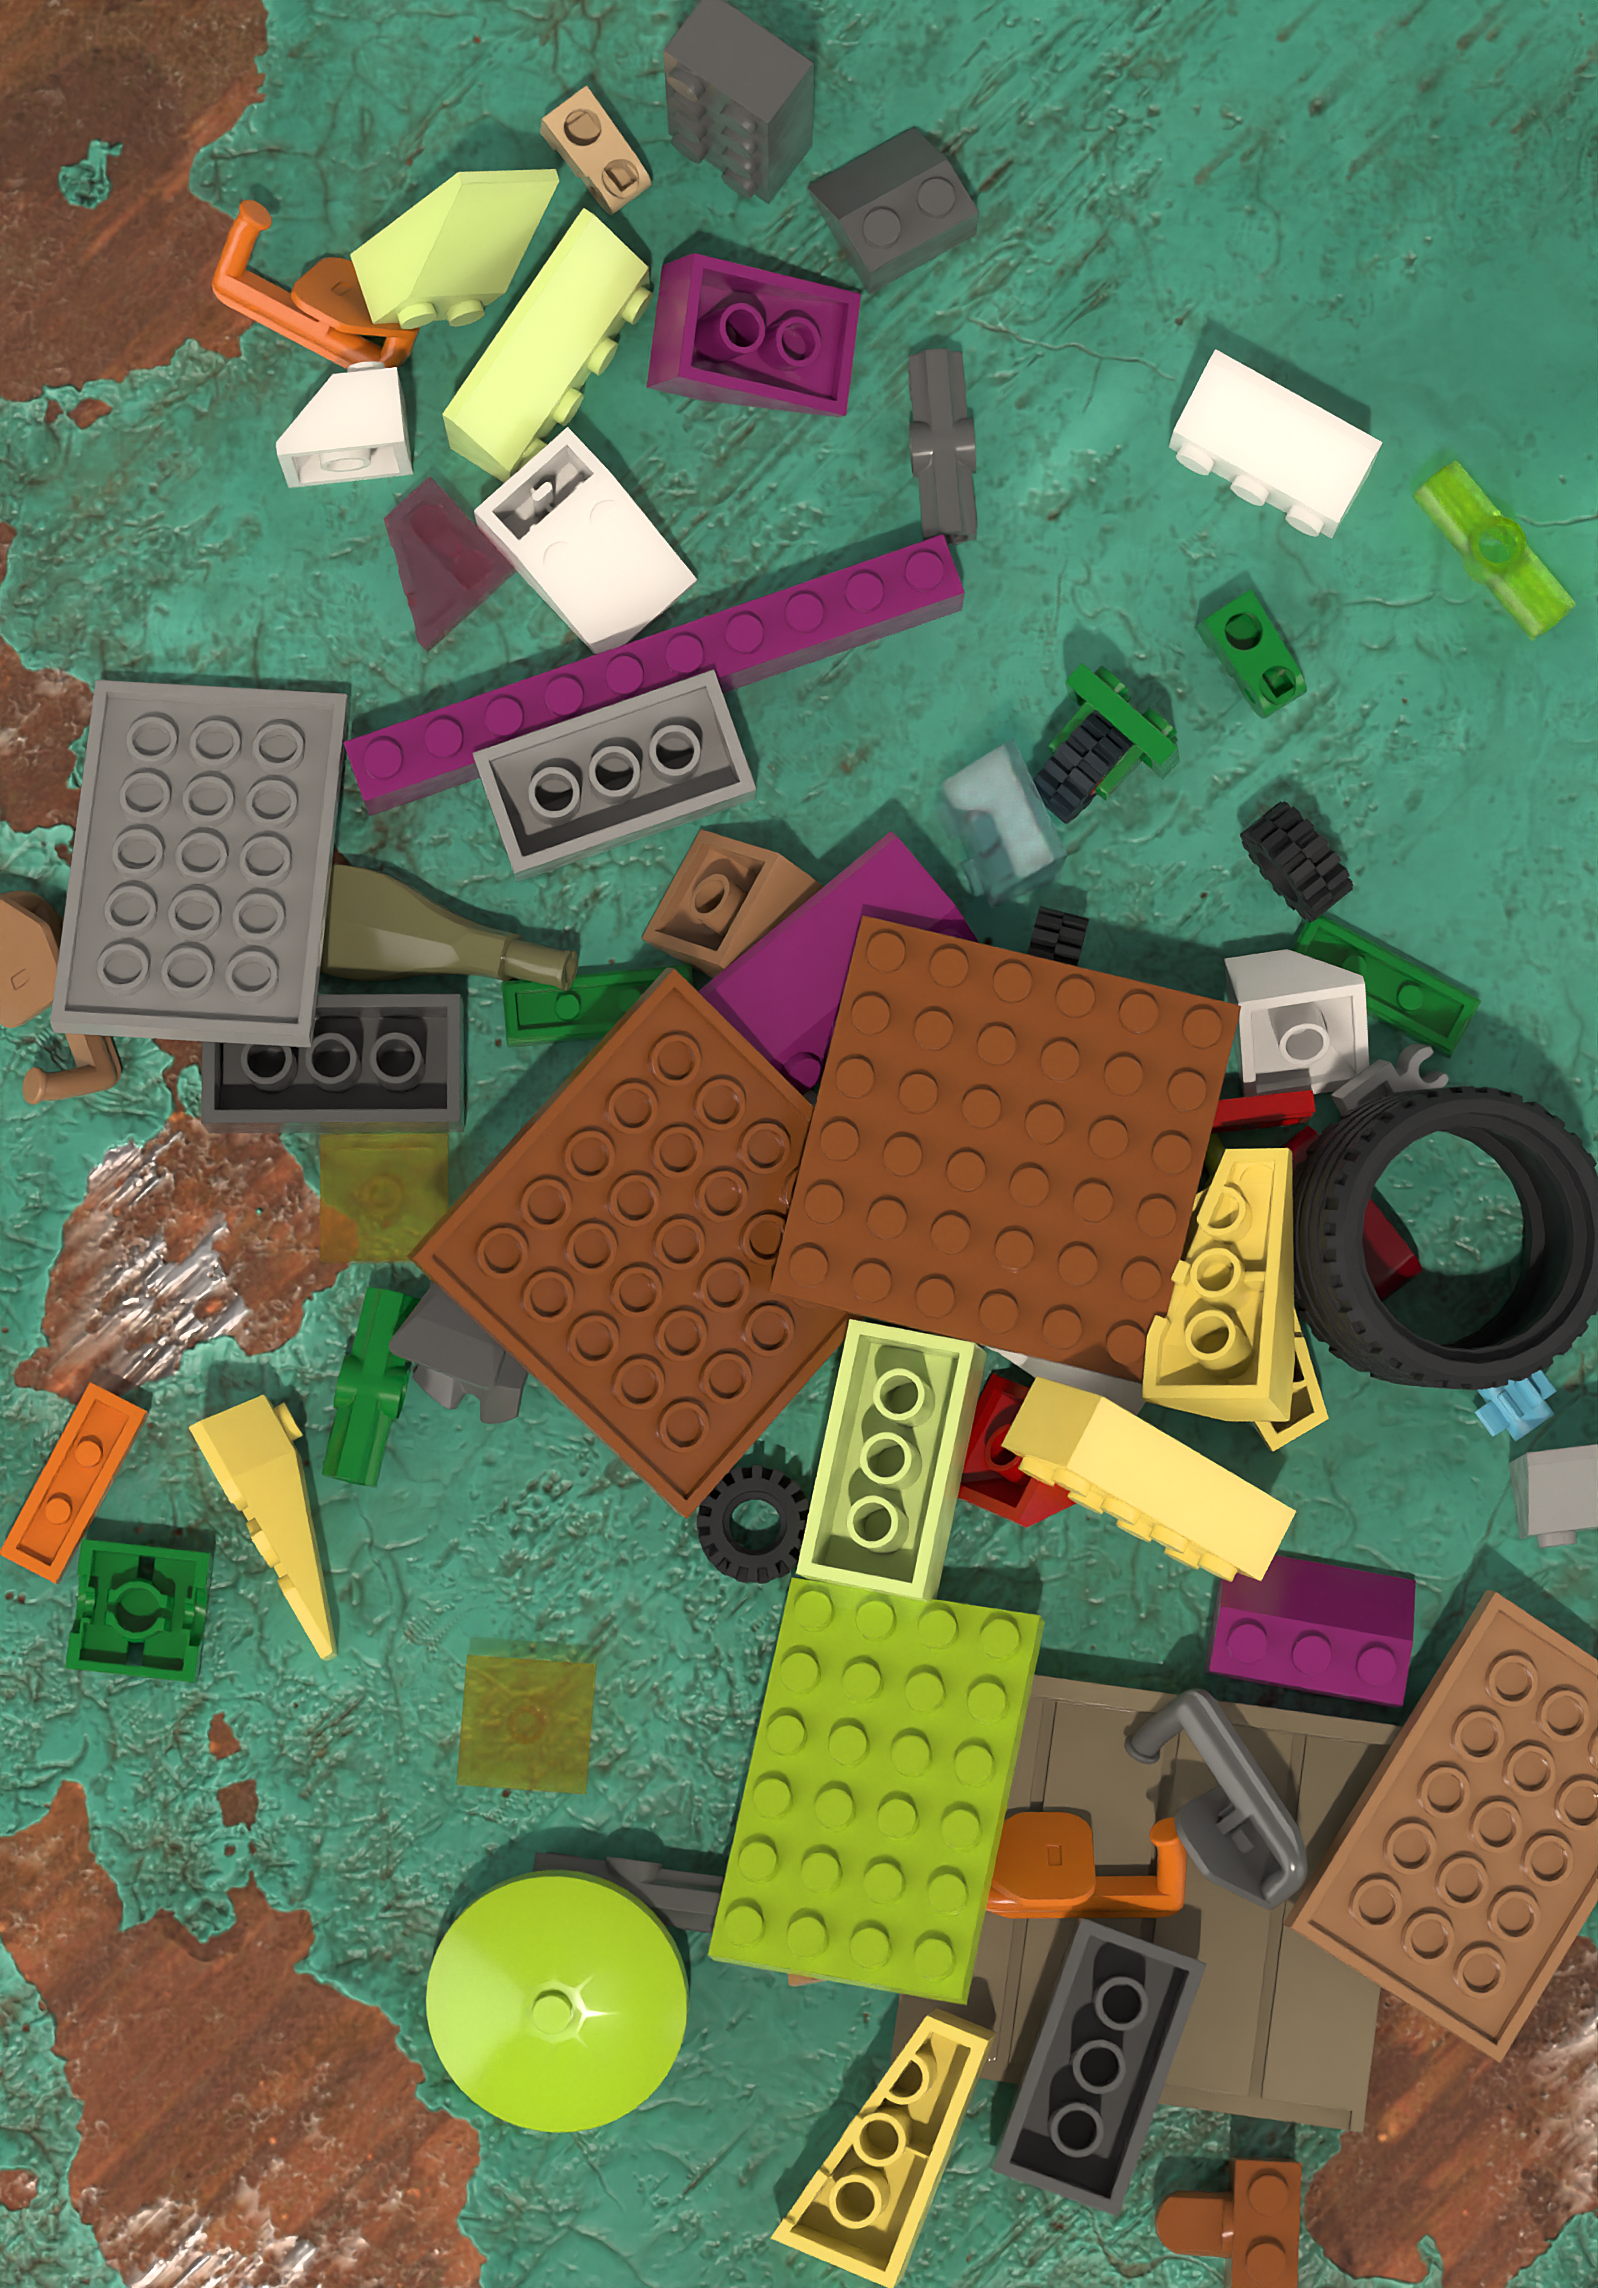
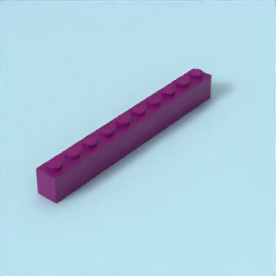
M942 534L343 743L369 816L479 779L480 775L472 754L474 752L711 670L715 671L722 693H726L962 611L965 592L945 537Z

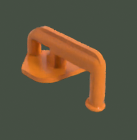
M249 199L242 201L239 205L240 213L231 226L213 275L212 287L218 300L345 369L352 364L369 361L381 362L385 364V368L397 367L398 369L403 366L412 351L420 327L402 329L400 323L373 324L352 261L337 257H328L320 260L294 283L291 293L246 270L257 237L261 231L268 230L271 227L272 218L260 203ZM360 335L386 337L382 348Z
M1066 1812L1017 1813L1005 1820L1003 1824L986 1911L1006 1918H1077V1916L1081 1918L1169 1917L1183 1907L1186 1892L1187 1851L1177 1835L1175 1817L1159 1820L1150 1829L1149 1838L1151 1843L1157 1846L1158 1850L1157 1876H1096L1092 1830L1084 1819Z

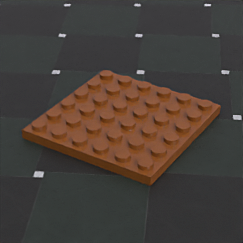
M862 915L769 1291L770 1294L1143 1384L1147 1335L1155 1316L1165 1318L1168 1313L1175 1284L1171 1278L1178 1261L1181 1259L1241 1006Z
M666 968L406 1256L679 1516L686 1519L846 1339L849 1320L861 1321L864 1316L770 1294L769 1291L815 1107L674 968Z

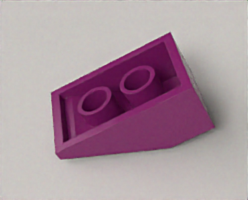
M692 253L662 265L646 388L701 401L844 417L847 414L861 294L697 253Z

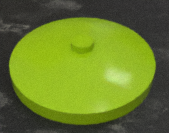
M543 1870L515 1876L496 1884L470 1902L457 1916L441 1941L431 1964L427 1982L426 2010L432 2041L443 2066L459 2088L476 2104L494 2116L519 2127L552 2133L576 2132L603 2126L621 2118L642 2104L659 2087L674 2064L684 2039L689 2014V1986L684 1963L673 1937L658 1916L642 1900L621 1886L595 1875L568 1870Z

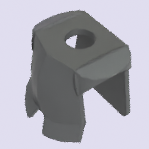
M430 1279L431 1287L389 1341L391 1353L418 1364L412 1378L429 1396L445 1408L456 1409L465 1395L469 1393L480 1400V1421L483 1423H503L518 1417L523 1389L529 1372Z

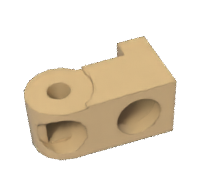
M587 85L542 118L540 134L554 152L558 151L577 178L580 177L591 195L609 215H613L652 186L644 166Z

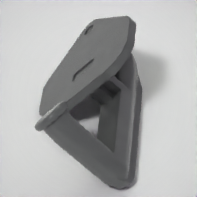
M1189 1689L1149 1718L1135 1734L1129 1735L1125 1739L1124 1747L1126 1752L1136 1761L1143 1764H1154L1160 1759L1161 1747L1183 1729L1186 1731L1220 1786L1188 1801L1177 1810L1175 1815L1177 1835L1197 1868L1207 1880L1265 1909H1275L1293 1896L1305 1882L1308 1868L1301 1831L1214 1697L1203 1689Z

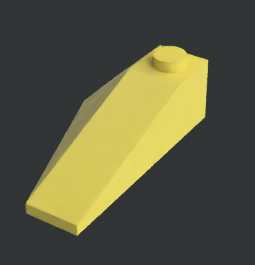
M1289 1148L1226 1149L1197 1216L1199 1227L1184 1261H1178L1171 1280L1175 1284L1167 1316L1163 1318L1156 1315L1148 1332L1142 1399L1147 1403L1223 1421H1290L1295 1361L1292 1152Z
M263 1394L203 1419L190 1426L189 1429L231 1503H234L239 1512L243 1511L248 1520L246 1526L254 1544L269 1567H274L279 1576V1579H277L278 1584L320 1658L328 1661L337 1656L338 1652L302 1459L293 1442L302 1437L303 1434L285 1402L274 1407L271 1401Z

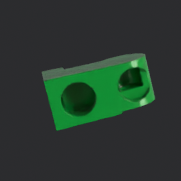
M1251 589L1205 618L1195 627L1207 648L1211 647L1229 676L1231 678L1234 677L1248 704L1262 719H1266L1307 692L1305 680L1297 664Z

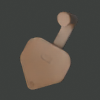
M26 890L0 893V1024L7 1028L23 1026L53 1004L64 919L44 897ZM65 1033L77 1068L57 1072H44L40 1067L30 1068L23 1081L22 1092L25 1101L35 1105L40 1101L63 1100L105 1091L114 1087L120 1079L121 1066L110 1036Z

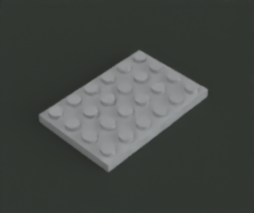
M108 680L95 681L50 1019L53 1033L312 1048L345 749L343 742L346 740L349 713L347 694Z

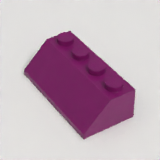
M892 831L698 991L801 1095L807 1093L822 1080L862 915L979 943L957 906Z

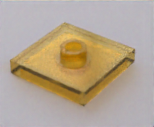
M448 1133L320 1135V1263H413L406 1256L449 1209Z
M467 1655L456 1785L587 1795L597 1665Z

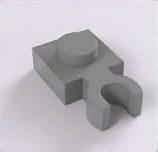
M1417 1043L1408 1046L1401 1052L1395 1069L1391 1062L1378 1059L1330 1096L1342 1115L1368 1100L1385 1098L1387 1094L1410 1090L1443 1088L1449 1079L1445 1073L1435 1070L1420 1078V1064L1434 1052L1430 1046Z

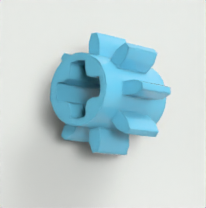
M1542 1370L1537 1371L1531 1377L1522 1381H1511L1509 1379L1506 1386L1477 1390L1487 1404L1478 1409L1475 1414L1492 1437L1506 1429L1516 1442L1554 1414L1545 1399L1557 1390Z

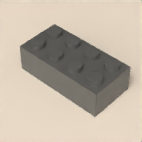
M701 0L663 50L668 134L673 137L671 143L675 149L687 159L698 164L704 159L722 171V180L734 192L747 199H751L753 195H756L769 204L812 147L814 63L725 0Z
M317 995L312 1048L202 1041L201 1123L209 1134L464 1132L465 1006L461 995Z
M1077 1916L991 2159L990 2167L992 2171L1118 2217L1207 1963Z

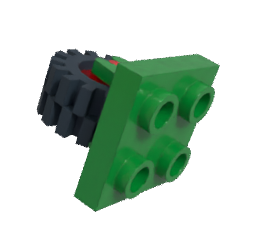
M1081 663L1065 681L1069 698L1081 708L1049 744L1047 748L1053 756L1048 759L1043 766L1044 768L1035 776L1033 782L1028 787V792L1065 824H1069L1071 820H1074L1092 802L1096 795L1107 800L1141 762L1163 780L1180 761L1178 747L1175 745L1178 741L1175 736L1177 731L1150 707L1141 715L1127 702L1131 697L1127 693L1130 690L1102 665L1093 673Z

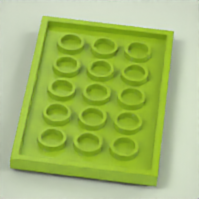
M791 1577L708 1956L714 1961L967 2004L1045 1625L1040 1615L931 1599L930 1603L837 1584Z

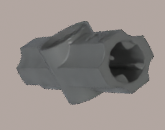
M947 348L924 350L921 353L909 355L908 360L909 394L913 413V421L909 422L912 476L913 478H918L922 538L925 541L943 534L948 546L960 545L967 541L976 540L977 516L972 474L976 473L975 435L972 417H967L962 352L951 351Z
M536 1852L533 1872L568 1870L601 1877L621 1886L642 1900L665 1926L705 1933L713 1932L725 1877L662 1869L663 1864L607 1856H605L604 1861L552 1852Z

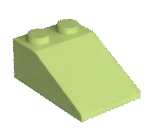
M556 169L458 172L351 253L350 256L372 323H400L402 329H414L427 325L432 321L448 320L450 326L458 327L481 319L485 315L484 308L506 292L560 181Z

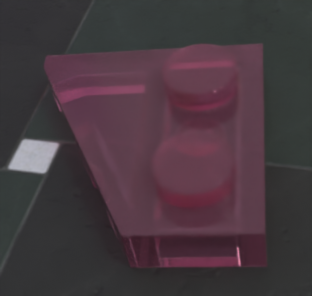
M430 476L383 518L399 567L398 573L403 591L407 597L414 621L417 641L427 653L517 572L511 563Z

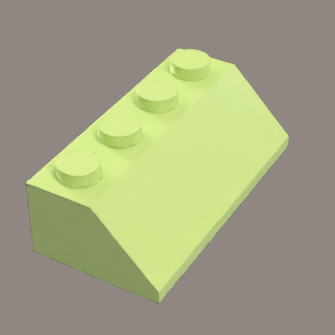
M585 208L582 209L442 414L450 449L503 483L509 480L547 446L544 441L557 423L566 426L570 422L584 398V394L579 392L580 388L591 372L598 376L604 372L618 349V343L613 341L626 321L632 325L637 323L646 311L653 296V293L648 290L650 287L649 267L594 214Z

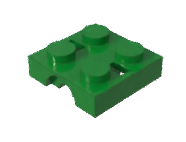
M81 1539L77 1571L79 1582L78 1601L74 1624L69 1633L65 1668L198 1683L213 1554ZM140 1557L155 1558L152 1581L138 1578ZM130 1642H145L142 1667L127 1665Z

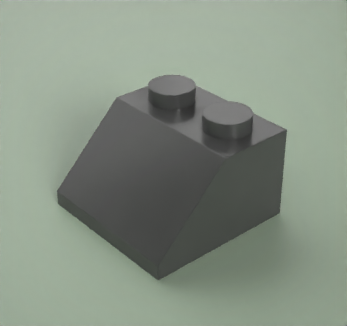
M915 127L807 186L808 194L868 294L875 292L970 239L977 232L978 209L948 159Z

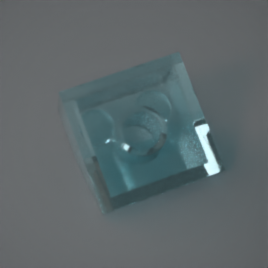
M1014 739L995 748L941 783L940 798L942 802L934 805L935 812L947 838L951 840L959 837L968 859L960 862L967 884L975 897L985 894L992 909L1061 878L1067 853Z

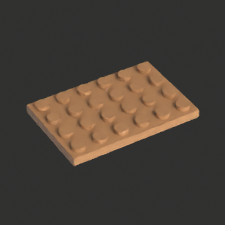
M1486 1590L1283 1924L1481 2053L1501 2063L1598 1902V1660L1499 1593Z

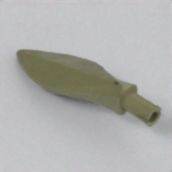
M332 864L320 966L321 973L340 979L365 982L394 981L437 975L483 976L502 981H513L518 978L555 986L562 990H569L575 980L578 968V955L576 951L561 950L527 942L520 934L502 931L469 919L393 876L363 867Z

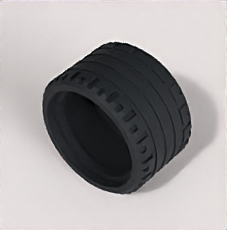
M1459 1086L1396 1092L1385 1095V1098L1368 1100L1356 1108L1348 1110L1340 1116L1341 1121L1339 1123H1330L1321 1132L1322 1134L1319 1138L1310 1144L1305 1151L1308 1155L1304 1162H1298L1292 1179L1294 1299H1296L1300 1306L1297 1310L1303 1322H1307L1314 1337L1319 1342H1326L1330 1345L1328 1351L1336 1358L1342 1359L1351 1368L1359 1372H1370V1377L1400 1385L1464 1390L1497 1388L1508 1385L1509 1379L1511 1381H1522L1531 1377L1537 1371L1544 1370L1553 1364L1554 1356L1564 1355L1573 1347L1572 1343L1576 1338L1581 1337L1589 1327L1586 1322L1591 1315H1596L1598 1312V1173L1594 1168L1597 1163L1591 1153L1585 1151L1582 1146L1583 1142L1576 1133H1569L1564 1129L1565 1122L1556 1115H1551L1545 1110V1107L1536 1102L1524 1103L1523 1096L1490 1087L1474 1088V1086ZM1436 1131L1448 1132L1472 1142L1497 1162L1510 1179L1523 1210L1526 1229L1524 1264L1515 1289L1500 1312L1477 1332L1454 1343L1438 1345L1418 1337L1393 1317L1378 1298L1368 1275L1362 1244L1365 1210L1375 1183L1391 1160L1412 1142Z

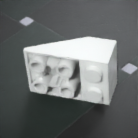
M568 427L474 510L478 530L595 655L630 643L697 583L696 577L616 478Z

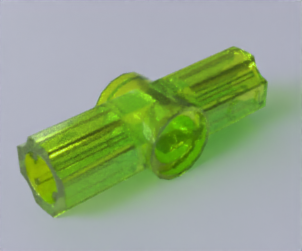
M1457 460L1440 469L1413 494L1412 498L1462 557L1463 567L1468 576L1489 589L1532 642L1548 632L1575 608L1576 603L1526 544V535L1521 526L1498 511ZM1485 539L1500 541L1509 552V560L1501 563L1488 561L1479 550V542Z

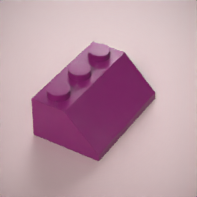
M1274 1555L1262 1581L1236 1573L1232 1582L1219 1577L1203 1674L1390 1708L1403 1706L1413 1646L1416 1580Z

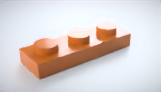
M89 1382L0 1550V1555L59 1585L81 1544V1539L86 1535L150 1413Z

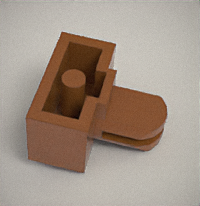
M1229 2156L1228 2191L1177 2190L1164 2196L1156 2208L1154 2216L1155 2232L1161 2243L1175 2254L1225 2258L1224 2288H1298L1302 2163L1296 2159Z

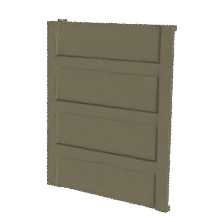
M1034 1675L1004 1821L1021 1812H1066L1084 1819L1091 1827L1096 1876H1157L1158 1850L1157 1846L1152 1844L1149 1838L1150 1829L1159 1820L1175 1817L1177 1810L1185 1803L1220 1786V1784L1184 1729L1161 1747L1160 1759L1154 1764L1138 1762L1126 1752L1124 1747L1125 1739L1129 1735L1135 1734L1149 1718L1179 1695ZM1216 1700L1301 1831L1308 1868L1304 1884L1289 1899L1275 1909L1268 1910L1207 1880L1187 1852L1185 1900L1183 1907L1177 1913L1162 1918L1084 1919L1207 1963L1158 2104L1363 2133L1381 1987L1283 1923L1403 1726ZM986 1911L967 2004L900 1993L890 2066L893 2065L926 2016L938 2008L997 2032L980 2079L1018 2084L1077 1918H1006Z

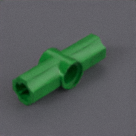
M367 1287L352 1352L346 1353L337 1381L333 1404L334 1408L337 1409L332 1432L329 1436L325 1461H323V1476L351 1484L377 1488L392 1422L397 1423L400 1417L410 1376V1366H406L408 1360L392 1354L389 1349V1341L421 1299L392 1290Z

